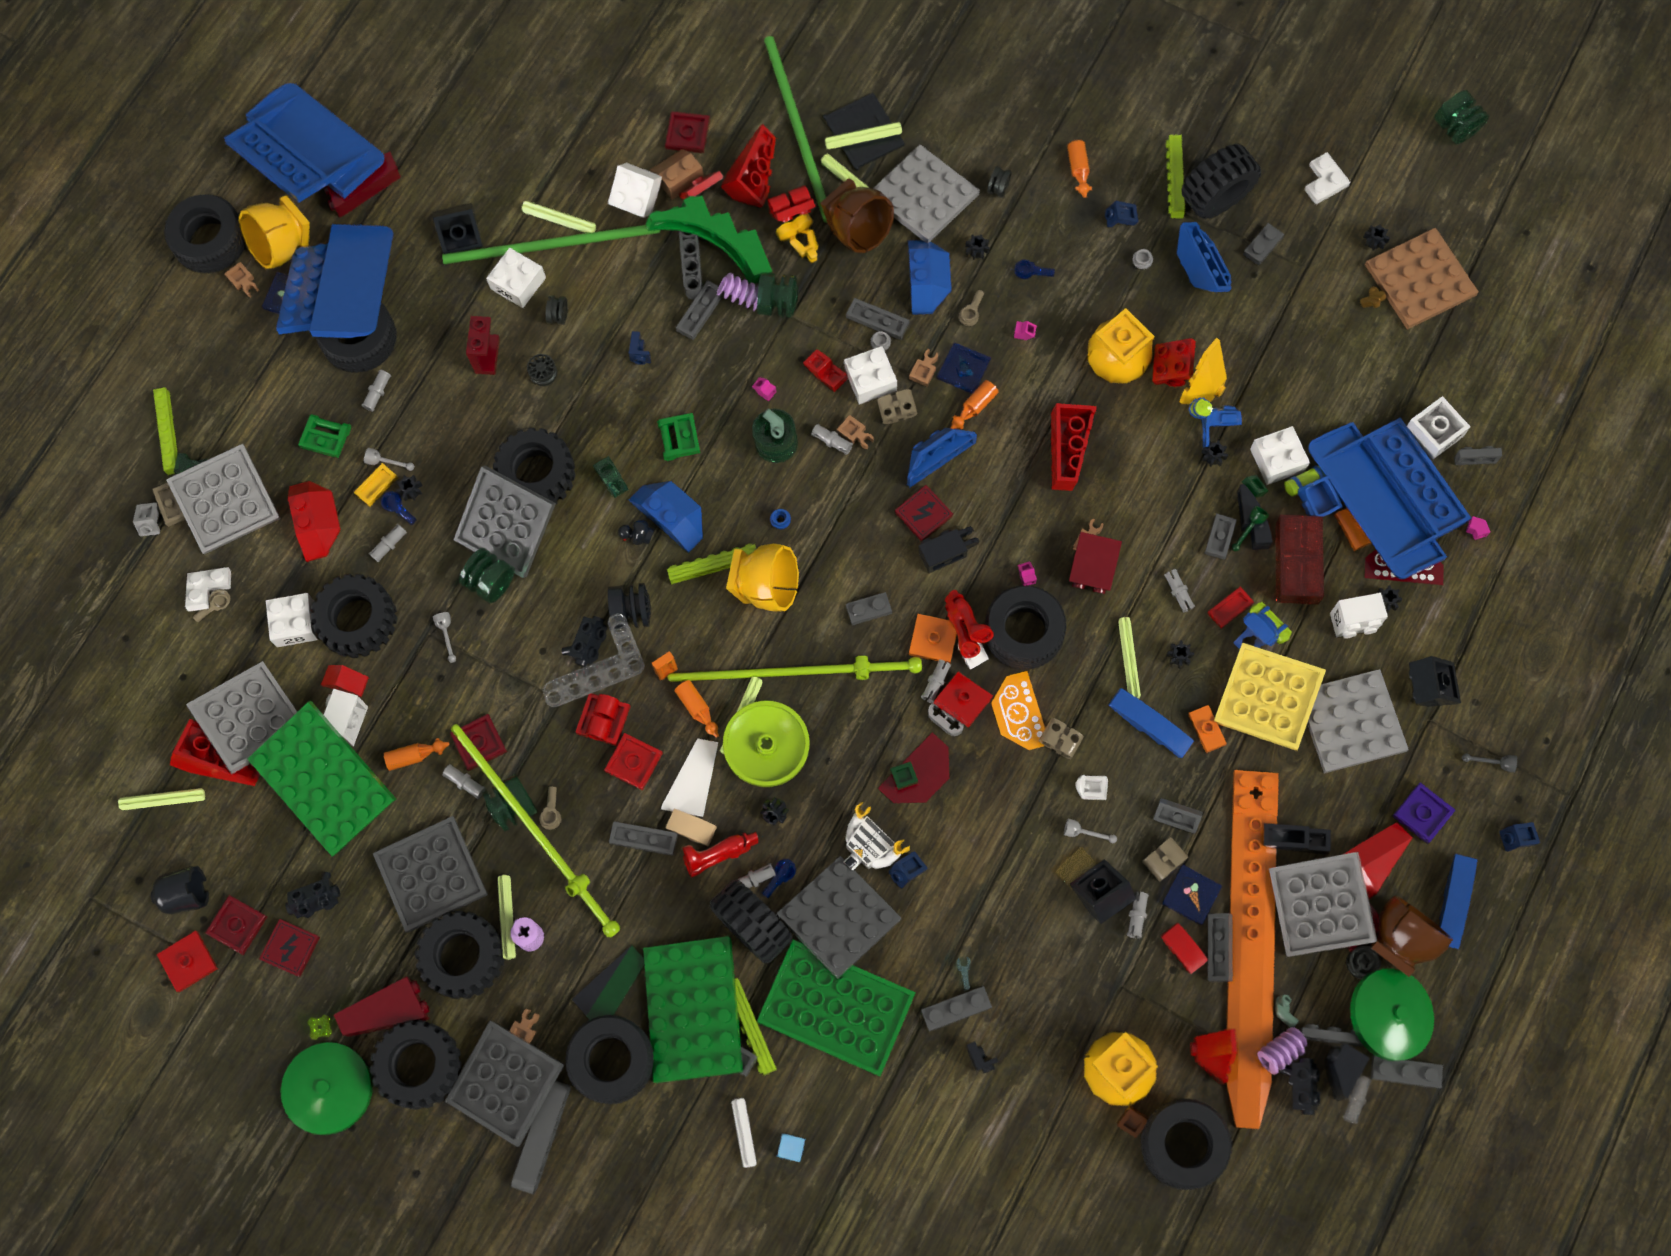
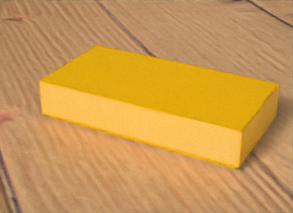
M382 463L354 491V494L371 507L398 479V476Z

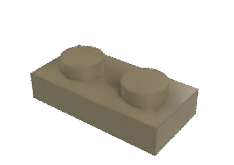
M168 483L152 489L164 522L168 527L186 520Z

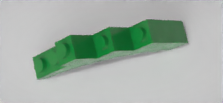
M689 196L683 200L681 208L673 207L667 211H654L648 216L646 222L648 231L678 230L695 234L709 240L726 252L742 270L749 284L751 282L756 284L768 281L772 269L756 230H742L737 233L729 213H716L710 216L703 196Z

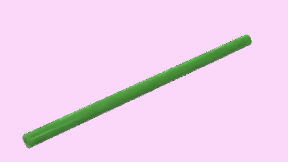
M768 36L764 41L823 221L827 222L820 204L826 198L774 38L773 36Z
M646 225L448 253L442 254L444 264L503 256L509 248L518 253L655 234L660 233V230L648 231Z

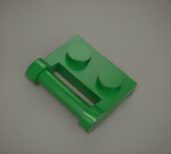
M693 413L663 418L657 421L658 428L661 429L664 445V460L671 461L678 457L700 453ZM670 426L675 427L678 449H672L669 432Z
M311 414L298 445L302 449L339 458L345 440L350 434L351 425L324 420L317 415ZM316 426H319L330 430L338 431L339 433L338 435H334L331 433L316 430L314 428Z

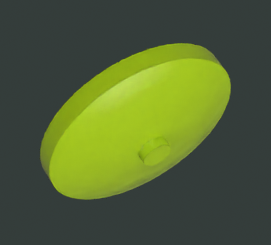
M758 701L746 705L730 719L724 732L723 750L729 767L740 779L754 786L774 787L788 782L801 771L809 753V734L805 723L793 709L779 702Z

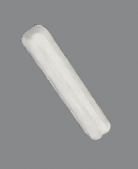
M743 1098L735 1099L732 1101V1108L744 1167H752L756 1165V1158L746 1104Z

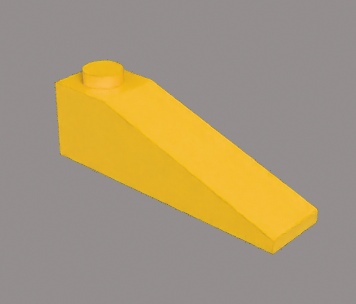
M1218 338L1203 353L1196 367L1197 370L1189 380L1190 389L1186 387L1179 401L1181 404H1191L1194 399L1200 397L1211 402L1216 396L1220 397L1225 391L1226 387L1224 384L1227 377L1221 344Z

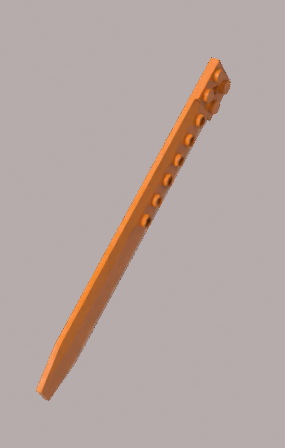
M1234 770L1230 881L1233 982H1228L1227 1030L1235 1029L1237 1054L1234 1064H1231V1073L1225 1075H1228L1226 1086L1235 1127L1259 1129L1272 1084V1074L1261 1064L1257 1052L1273 1041L1275 896L1269 868L1276 867V848L1263 846L1264 823L1277 824L1279 773ZM1254 788L1261 792L1257 799H1254V796L1250 794V791H1253Z

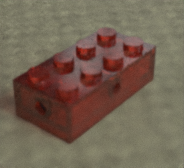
M1280 515L1276 522V603L1319 604L1324 597L1323 516Z

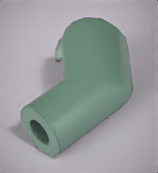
M768 408L762 416L770 422L771 435L776 439L781 438L784 434V422Z
M1283 994L1277 997L1275 1001L1276 1016L1287 1026L1295 1027L1299 1020L1290 1013L1289 1003H1291V998Z

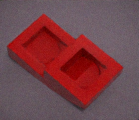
M818 349L803 362L807 369L833 392L848 380L847 374L835 366L832 360Z
M1179 923L1174 924L1160 936L1188 973L1192 974L1208 961L1198 945Z

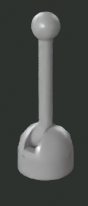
M367 448L365 452V464L375 465L382 461L405 467L409 471L414 469L413 463L406 464L383 458L375 449Z
M449 612L438 613L433 616L434 624L437 628L443 630L449 654L448 661L454 663L456 656L453 655L447 627L451 624Z
M1067 819L1064 829L1065 836L1076 837L1083 833L1109 840L1110 843L1117 841L1115 835L1108 836L1081 828L1076 820Z

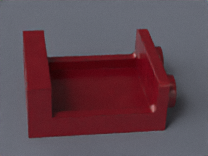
M470 317L466 355L475 374L496 375L500 337L497 334H490V317Z
M1080 532L1069 577L1072 587L1084 589L1085 586L1093 587V592L1101 594L1110 591L1122 541Z

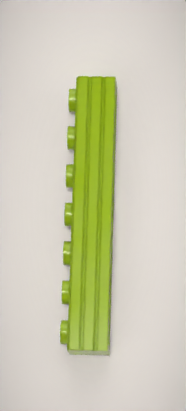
M1169 135L1168 140H1166V147H1168L1166 158L1169 161L1167 162V169H1169V173H1167V180H1169L1167 191H1170V195H1168V202H1170L1168 213H1171V218H1183L1185 205L1184 197L1182 196V185L1184 183L1182 135Z
M166 387L155 389L153 393L163 469L167 475L180 473L170 392Z
M747 544L743 548L736 547L732 551H722L718 555L711 554L707 558H697L693 562L686 561L679 566L672 565L667 569L671 585L731 567L734 549H742L749 555L756 550L755 544Z
M736 978L738 1020L742 1022L741 1030L743 1034H747L748 1039H746L748 1046L752 1047L754 1051L752 1053L758 1056L757 1061L759 1065L757 1068L759 1073H763L765 1076L777 1069L741 983Z

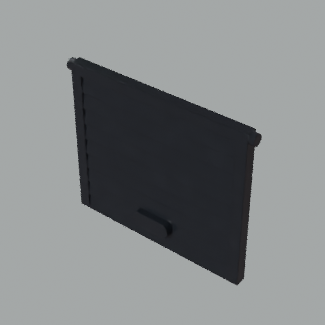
M874 93L828 115H823L834 136L892 124ZM897 134L841 146L854 169L858 171L860 167L905 146V143L900 135Z

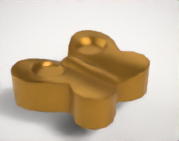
M1371 287L1369 289V296L1362 298L1360 303L1364 308L1370 306L1378 308L1380 302L1386 299V294L1384 291H1379L1377 287Z

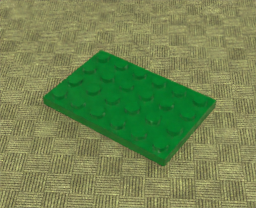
M312 701L305 704L247 758L332 857L341 851L396 800L394 795Z
M731 937L643 948L650 1043L654 1058L653 1082L664 1083L742 1073L743 1065Z
M793 939L757 1023L881 1077L916 992L856 966L850 967L837 979L803 943Z

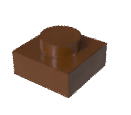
M1129 1105L1117 1121V1126L1134 1138H1137L1144 1129L1149 1117Z

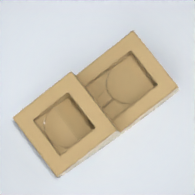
M675 808L666 825L668 831L687 837L689 840L705 846H709L717 826Z

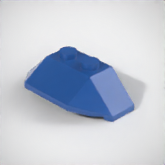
M1197 222L1182 223L1180 226L1177 255L1190 282L1196 288L1212 292L1230 291L1231 275L1213 241L1200 229V225Z
M923 240L908 241L912 315L932 314L951 292L949 253L932 242L927 243Z
M944 428L941 431L937 430L932 433L930 439L924 443L923 441L917 443L913 447L907 480L909 488L974 445L977 434L972 431Z
M672 481L643 485L629 499V502L688 553L703 539L701 506Z

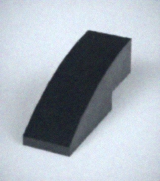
M1240 484L1237 490L1241 531H1245L1252 522L1250 519L1251 511L1255 506H1261L1245 484ZM1267 519L1262 524H1255L1250 531L1252 550L1269 549L1273 541Z
M1264 823L1263 846L1288 851L1328 855L1331 847V830L1309 828V826Z

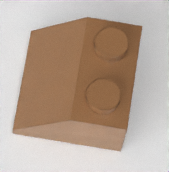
M682 149L650 169V172L662 176L660 185L672 200L678 197L679 193L692 186V181L700 176L704 178L703 169L699 162L690 152Z

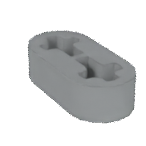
M934 702L929 706L928 716L931 721L951 736H958L962 733L964 724L944 710L941 713L945 718L939 714L934 716L933 709L938 710L939 707ZM947 720H950L952 723L957 721L959 729L954 728L951 730V724Z

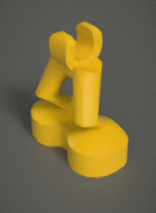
M808 213L798 216L792 222L782 224L776 230V235L780 241L789 240L801 257L807 256L809 262L813 263L817 261L816 250H818V244L814 230L809 229L813 224V220ZM797 234H807V246H803L796 239Z

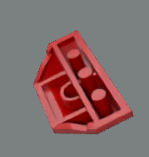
M311 481L289 486L288 501L294 529L306 562L327 557L341 530L333 492Z

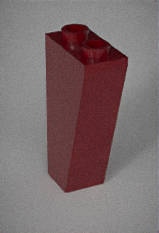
M391 152L384 154V163L345 199L326 185L324 190L327 195L330 194L331 196L328 202L332 211L336 210L339 217H342L400 179L401 177Z
M405 977L334 1014V1017L342 1035L351 1037L390 1029L398 1023L405 1024V1021L408 1020L427 1021L430 1019L427 1014L430 1012V1009L425 1000L421 1001L418 994L421 992L417 981H412V979Z

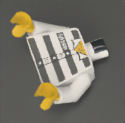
M861 802L856 806V813L848 824L845 837L847 842L846 848L852 854L844 863L852 871L860 863L867 869L890 866L901 854L908 852L910 847L901 848V843L904 840L894 843L866 816L871 811L870 806L865 812L861 810V805L863 804Z

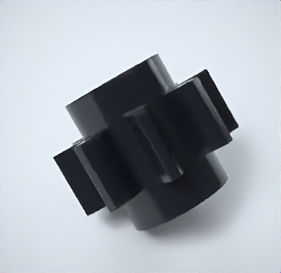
M1381 224L1375 227L1371 225L1368 232H1365L1363 238L1367 239L1365 246H1369L1373 251L1378 248L1383 249L1385 243H1388L1390 237L1386 236L1388 229L1382 227Z
M982 234L979 236L971 235V241H966L965 247H967L966 255L970 254L973 260L976 258L984 259V253H989L990 247H988L989 239L985 240Z
M1219 440L1217 443L1209 441V447L1202 449L1201 453L1205 454L1202 461H1207L1210 467L1216 464L1221 466L1222 460H1226L1228 454L1224 453L1227 446H1222Z
M404 475L401 481L396 482L400 487L396 492L398 495H402L404 501H407V499L416 501V497L422 495L419 488L423 485L420 481H416L414 475L411 478Z
M1388 585L1385 591L1382 588H1379L1377 593L1382 595L1387 613L1391 608L1396 611L1399 608L1397 603L1402 601V598L1398 596L1399 589H1391L1390 585Z
M1180 640L1178 645L1172 643L1170 645L1172 651H1168L1166 656L1171 657L1170 665L1174 663L1178 665L1179 669L1184 663L1189 666L1191 661L1188 658L1194 656V653L1190 652L1189 649L1191 644L1185 645L1182 640ZM1181 652L1184 654V656H1183V655H1181V656H1177V655H1176L1177 653L1180 654Z
M776 797L772 801L767 799L762 805L763 809L760 813L763 814V818L767 823L776 825L778 821L783 823L787 818L786 815L789 809L786 808L785 802L781 799H776Z

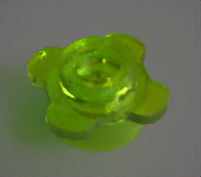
M323 1015L317 1019L312 1017L308 1020L307 1024L310 1026L311 1032L309 1036L311 1039L316 1040L320 1036L329 1037L332 1034L329 1016Z

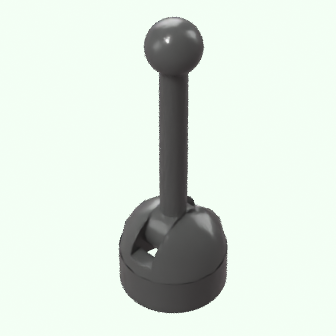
M1468 753L1462 755L1464 762L1471 760L1500 764L1504 771L1515 773L1517 768L1516 755H1505L1500 760L1474 757Z

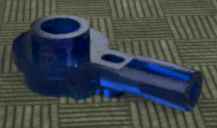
M1021 260L1015 265L1014 272L1020 279H1029L1032 275L1054 277L1055 269L1035 266L1029 260Z
M393 491L386 492L381 499L382 507L389 512L395 511L410 525H413L417 519L401 505L402 501L398 493Z
M782 859L776 864L774 869L776 876L762 892L765 897L769 898L778 885L794 877L796 868L791 860Z

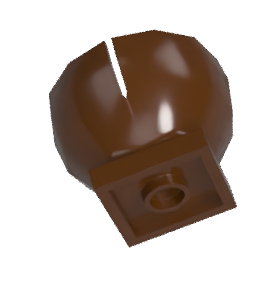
M850 178L820 202L830 230L833 231L834 235L847 249L853 252L865 253L879 246L888 235L894 220V206L881 191L870 187H856L855 182Z
M1394 895L1385 904L1379 915V937L1376 935L1377 942L1371 943V948L1410 977L1415 971V964L1436 960L1448 949L1453 939L1410 903L1408 904L1407 901L1399 896Z

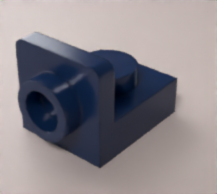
M1115 201L1105 211L1107 227L1112 228L1116 223L1136 225L1138 223L1136 204Z
M632 331L630 361L638 365L651 363L650 352L644 351L645 341L641 339L640 332Z
M1533 822L1512 825L1499 832L1506 852L1540 843Z
M914 851L897 861L889 870V874L892 880L902 889L909 881L924 873L928 868Z

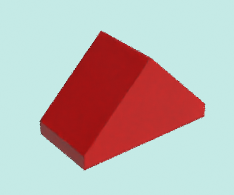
M328 665L321 685L362 697L369 677L344 665Z

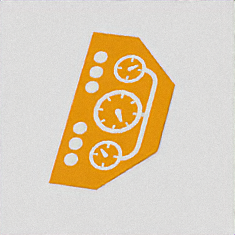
M1024 671L1006 676L991 702L1001 735L1028 750L1043 747L1044 745L1039 742V739L1045 730V726L1028 672Z

